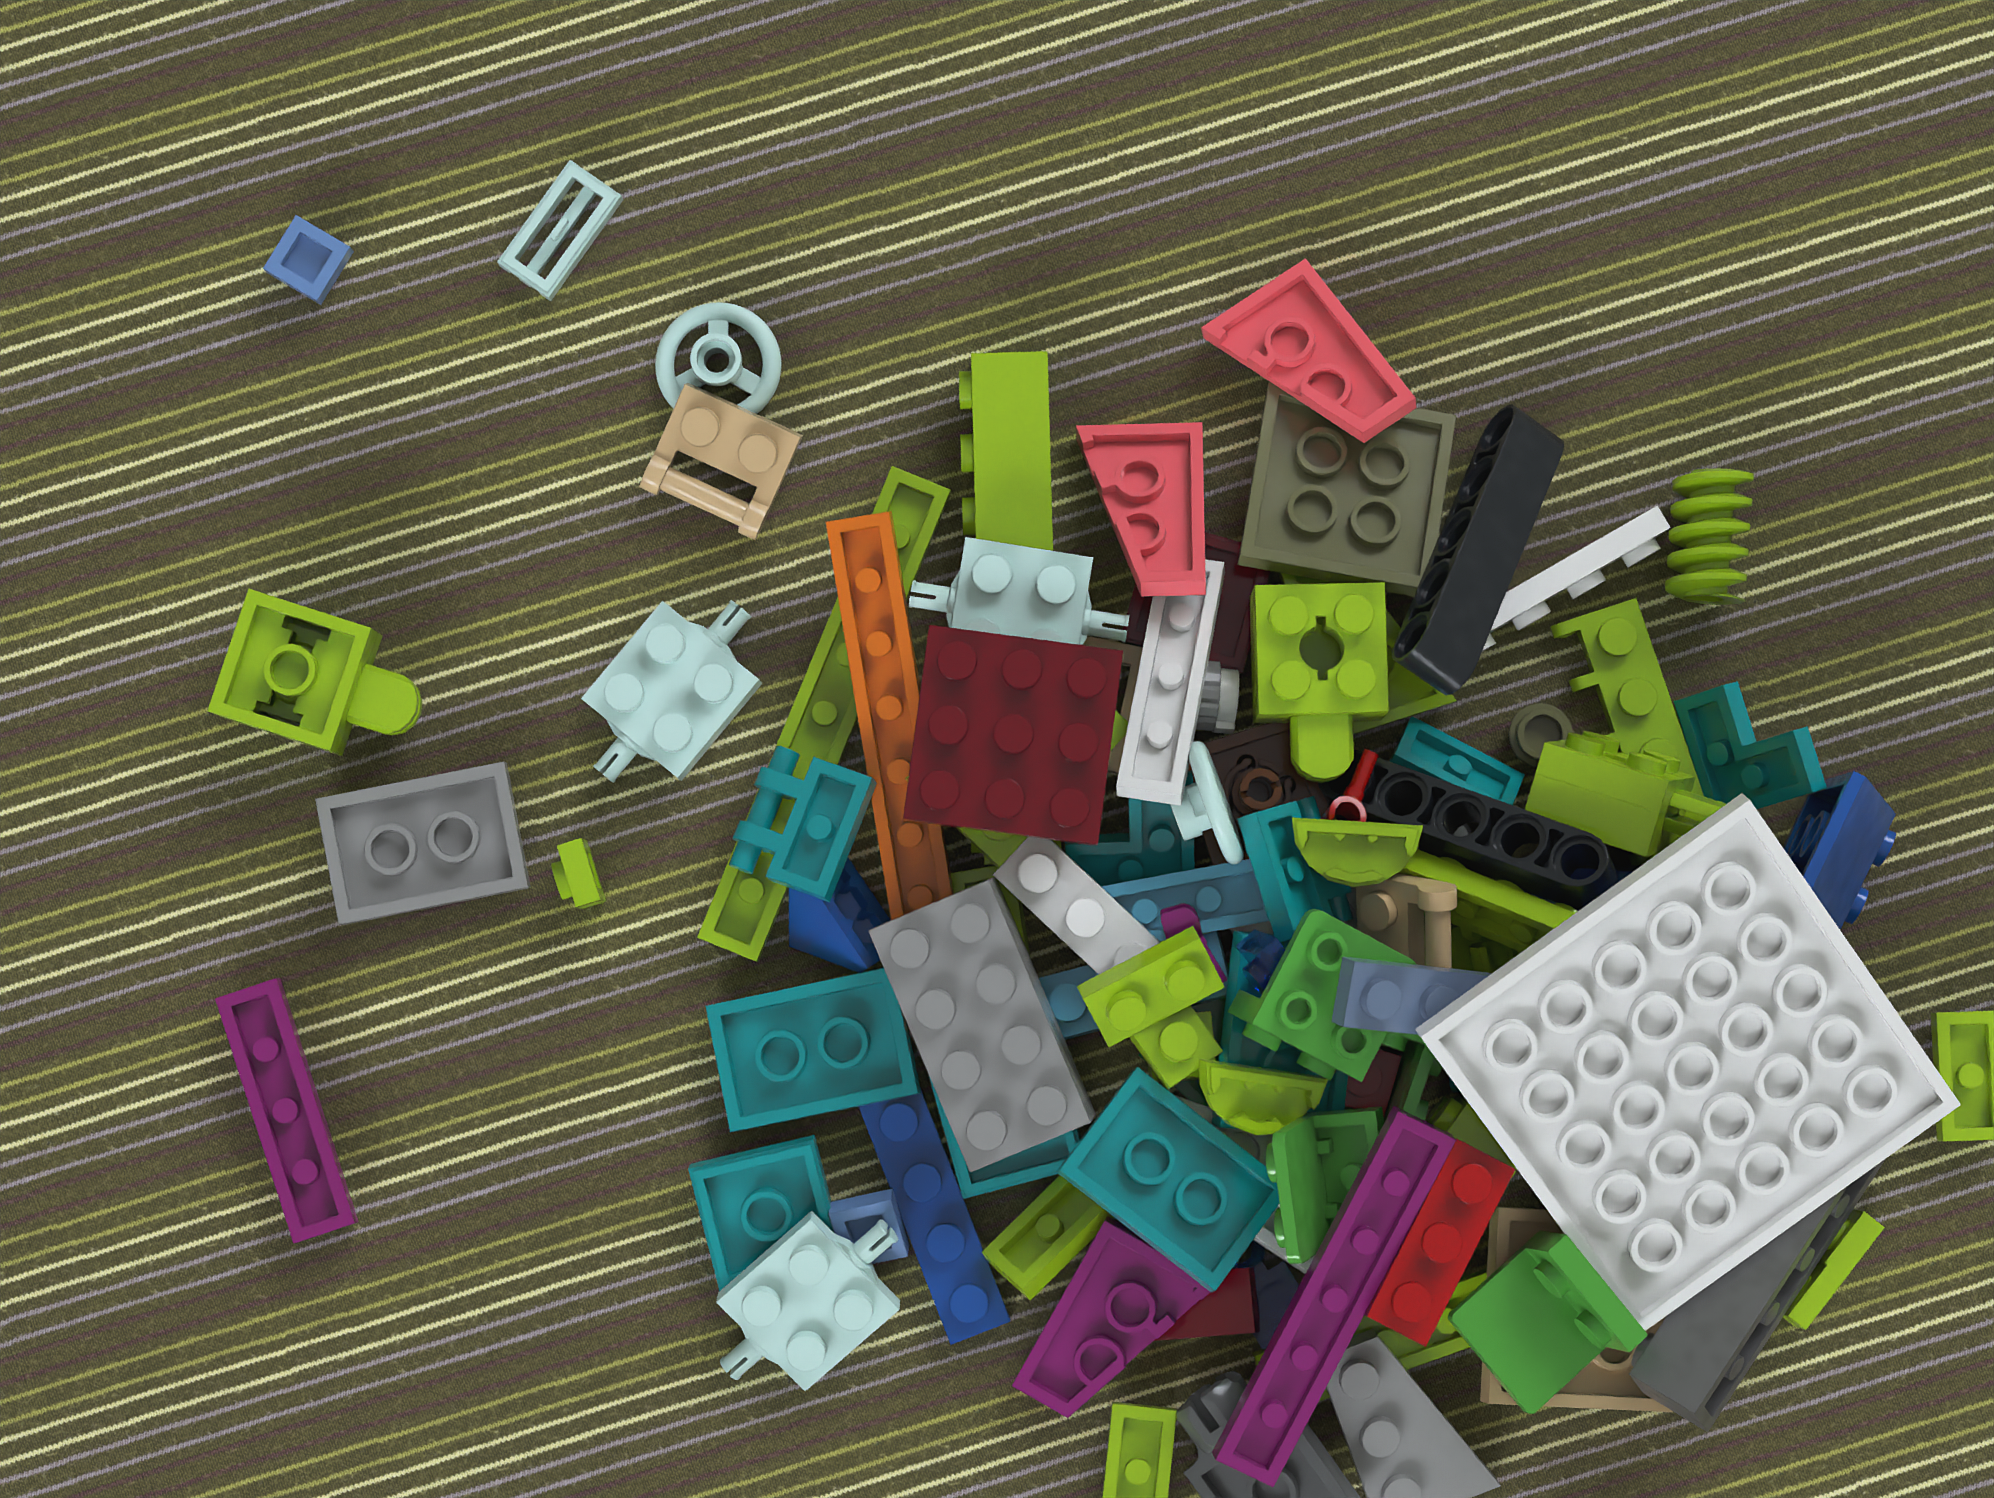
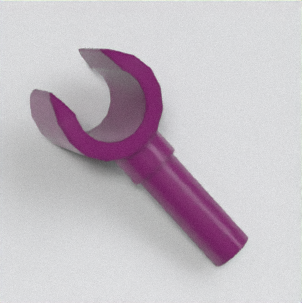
M1186 903L1163 908L1160 911V918L1166 939L1193 926L1222 983L1226 982L1227 977L1207 946V941L1203 936L1195 908Z

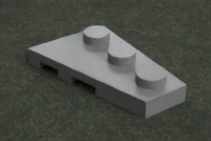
M1374 1329L1353 1336L1326 1390L1366 1498H1472L1500 1487L1501 1485L1493 1473L1478 1458L1460 1433L1435 1406Z

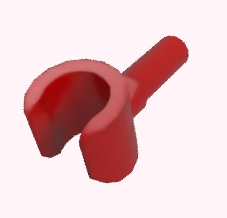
M1364 749L1349 787H1346L1343 796L1336 798L1330 804L1320 819L1333 820L1335 815H1341L1348 821L1366 822L1367 814L1361 802L1364 797V790L1379 757L1377 753Z

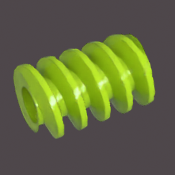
M1721 468L1696 469L1689 474L1678 476L1672 480L1673 492L1687 499L1675 502L1670 508L1671 516L1685 524L1669 530V541L1684 549L1667 555V566L1674 571L1682 573V575L1671 577L1665 581L1666 592L1685 601L1700 604L1732 605L1745 602V599L1728 593V586L1747 582V574L1732 569L1729 566L1732 560L1748 557L1749 549L1732 543L1731 537L1750 531L1751 525L1734 518L1733 511L1752 506V498L1736 493L1735 486L1754 481V473Z

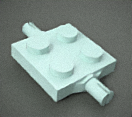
M965 537L961 567L951 587L913 580L911 592L934 595L936 599L910 596L909 608L915 607L946 612L950 628L1078 645L1084 644L1087 635L1125 642L1126 630L1103 627L1102 624L1108 623L1128 627L1129 615L1127 614L1120 615L1091 610L1092 605L1088 586L1093 557Z
M730 600L727 607L712 625L706 629L704 626L688 622L662 601L581 698L607 720L613 733L618 737L593 767L614 783L616 778L638 753L641 757L659 762L682 781L762 685V682L737 662L731 649L727 646L752 616L743 608H740L734 601Z
M813 1211L808 1213L718 1292L716 1303L742 1328L745 1339L720 1359V1364L727 1373L731 1369L730 1377L739 1380L748 1369L762 1357H765L767 1360L778 1364L804 1391L808 1390L899 1311L900 1299L878 1278L872 1261L898 1241L895 1231L891 1227L887 1230L888 1224L880 1219L859 1240L852 1243L850 1240L833 1233Z

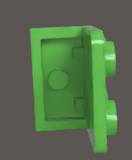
M1310 909L1302 916L1262 996L1258 998L1239 989L1228 1013L1247 1022L1241 1034L1275 1052H1277L1282 1041L1300 1050L1301 1053L1296 1063L1330 1081L1336 1070L1362 1082L1387 1031L1348 1028L1331 1022L1342 957L1407 964L1416 963L1411 958L1318 909Z
M1382 1106L1307 1112L1303 1117L1297 1118L1273 1134L1272 1143H1269L1266 1148V1169L1272 1183L1277 1182L1280 1208L1275 1212L1274 1231L1279 1247L1286 1248V1256L1290 1264L1305 1263L1316 1255L1384 1125Z

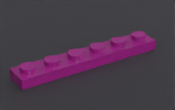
M1393 1106L1212 1451L1216 1461L1274 1487L1456 1142L1451 1133Z

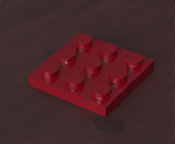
M929 625L903 820L1098 846L1123 650Z

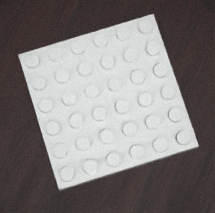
M1742 793L1415 1029L1564 1234H1567L1645 1331L1961 1105L1750 799Z

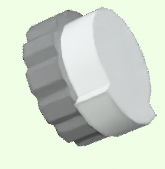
M1208 660L1196 730L1233 734L1239 697L1238 670L1222 669L1220 661Z

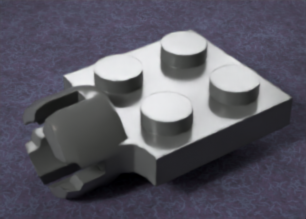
M1235 1371L1217 1376L1215 1378L1217 1381L1213 1385L1207 1384L1202 1386L1176 1412L1177 1420L1197 1446L1199 1458L1187 1467L1184 1474L1201 1498H1361L1308 1423L1274 1487L1215 1460L1212 1451L1247 1386L1241 1374Z

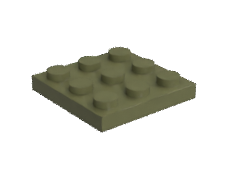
M1269 381L1265 394L1237 565L1335 583L1385 582V592L1414 597L1439 536L1456 415L1416 408L1363 443Z

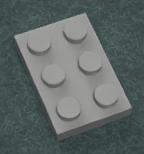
M506 762L315 799L339 925H347L531 888Z

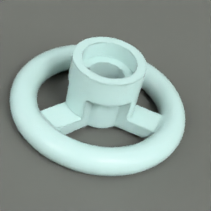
M730 303L702 304L681 314L663 334L656 353L655 370L657 382L664 398L673 409L686 383L697 387L705 384L723 386L731 383L750 394L749 397L737 405L758 414L769 403L777 389L781 375L780 349L774 334L767 324L750 310ZM708 322V334L699 338L692 347L690 354L692 368L675 376L674 360L680 342L691 330ZM729 322L746 330L756 341L762 356L761 377L743 368L740 349L737 343L728 336ZM722 353L729 358L727 368L718 373L709 371L706 368L708 358L713 354Z
M1194 741L1190 747L1189 761L1196 782L1185 786L1181 806L1171 804L1177 825L1184 841L1201 836L1203 831L1212 828L1226 861L1230 864H1238L1243 860L1244 851L1223 786L1206 745L1200 741Z

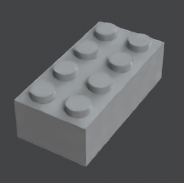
M992 877L868 930L970 1172L1091 1123L1096 1115L997 878Z

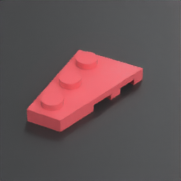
M1306 258L1201 327L1205 340L1363 443L1416 409L1415 396Z
M1202 422L1076 425L1078 445L1141 597L1206 595Z

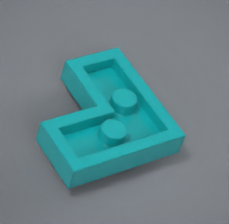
M1738 681L1673 701L1704 797L1727 804L1742 793L1750 799L1757 810L1827 788L1808 726L1757 742Z
M1192 770L1187 773L1185 786L1193 783ZM1128 798L1129 833L1099 834L1098 846L1065 842V853L1100 886L1195 869L1194 838L1184 841L1171 804Z

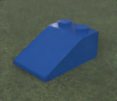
M1855 771L1826 779V789L1808 794L1783 846L1839 929L1842 928L1844 921L1853 924L1859 916L1869 892L1861 887L1872 864L1877 867L1882 865L1896 838V833L1889 830L1896 813L1870 781Z

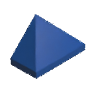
M847 858L830 902L789 888V947L859 973L880 961L868 930L886 923L890 919L849 858Z

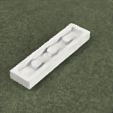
M1658 505L1506 592L1483 651L1496 644L1491 632L1510 621L1514 623L1519 631L1551 612L1545 601L1567 589L1572 599H1575L1606 581L1601 569L1622 558L1627 568L1660 550L1661 548L1655 538L1671 527Z
M1205 559L1206 595L1153 596L1116 784L1117 796L1182 805L1190 762L1189 751L1194 741L1225 575L1224 562Z

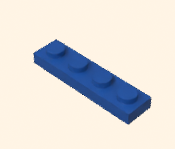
M922 1090L920 1094L858 1106L890 1189L893 1188L901 1218L950 1344H955L1011 1322L990 1265L982 1254L983 1247Z

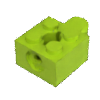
M1385 582L1255 585L1250 595L1253 723H1290L1291 761L1296 772L1313 782L1324 783L1335 780L1345 773L1354 759L1353 721H1381L1389 712Z
M248 589L207 711L225 719L343 756L353 724L385 735L406 733L416 724L421 715L422 698L420 690L409 678L373 666L382 639V635L374 629Z
M1583 731L1582 735L1568 733L1566 740L1544 743L1525 810L1589 832L1600 838L1604 844L1648 857L1660 853L1675 842L1678 835L1683 836L1701 823L1684 817L1686 811L1709 817L1725 806L1726 803L1691 793L1696 776L1679 771L1681 760L1649 750H1644L1643 754L1629 752V755L1617 752L1620 741L1601 734Z

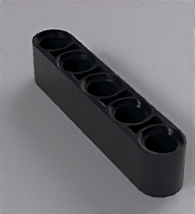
M1513 404L1499 410L1485 427L1392 650V659L1444 695H1451L1458 691L1469 679L1479 661L1564 450V441Z
M1354 750V759L1344 774L1332 781L1318 782V786L1329 806L1336 798L1343 796L1340 793L1345 786L1350 784L1363 752ZM1381 758L1377 759L1361 802L1366 810V822L1423 825L1417 849L1438 858H1452L1460 862L1468 870L1496 881L1506 880L1512 882L1526 892L1556 903L1569 905L1576 910H1581L1619 882L1607 847L1595 835ZM1421 802V805L1413 813L1404 816L1397 815V812L1405 804ZM1335 815L1337 820L1348 821L1341 815ZM1470 822L1480 823L1473 833L1462 837L1454 836V833L1460 826ZM1528 843L1538 844L1537 849L1529 856L1523 858L1512 857L1514 851L1521 845ZM1588 864L1598 866L1595 873L1588 878L1581 880L1570 878L1572 873L1580 866Z

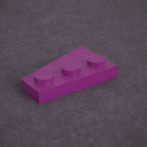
M1107 1216L1012 1386L1069 1418L1120 1373L1134 1357L1151 1342L1163 1335L1175 1324L1177 1319L1199 1300L1206 1297L1210 1291L1125 1225Z

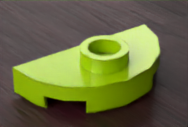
M1292 817L1295 843L1308 866L1330 882L1353 888L1377 885L1401 872L1417 851L1423 825Z
M1199 1059V1084L1209 1107L1225 1123L1254 1135L1274 1134L1297 1118L1303 1117L1310 1108L1314 1110L1320 1103L1328 1079L1319 1075Z

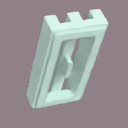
M569 160L497 263L504 270L518 277L520 281L537 290L543 297L552 301L623 201L622 195ZM578 181L584 187L526 267L519 262L520 258L574 182ZM596 195L601 197L602 200L547 278L543 279L539 274Z

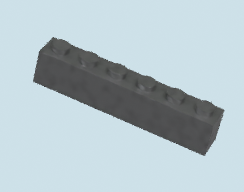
M1885 1160L1668 1314L1655 1334L1649 1333L1639 1343L1633 1354V1368L1629 1375L1640 1390L1650 1398L1708 1432Z

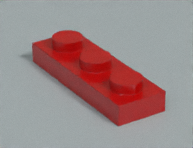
M1455 1138L1456 1142L1364 1314L1425 1347L1515 1171V1168Z

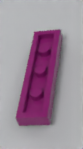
M275 978L215 998L293 1244L358 1223L355 1208L281 978Z

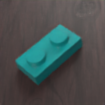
M1411 716L1402 731L1389 760L1392 763L1513 805L1525 774Z

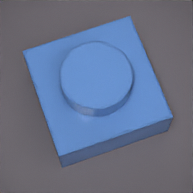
M295 215L263 269L269 275L321 305L354 251L350 246Z
M893 1188L831 1202L829 1217L834 1233L850 1240L852 1243L859 1240L880 1219L888 1224L887 1230L891 1227L895 1231L898 1241L872 1261V1264L908 1257L910 1244Z

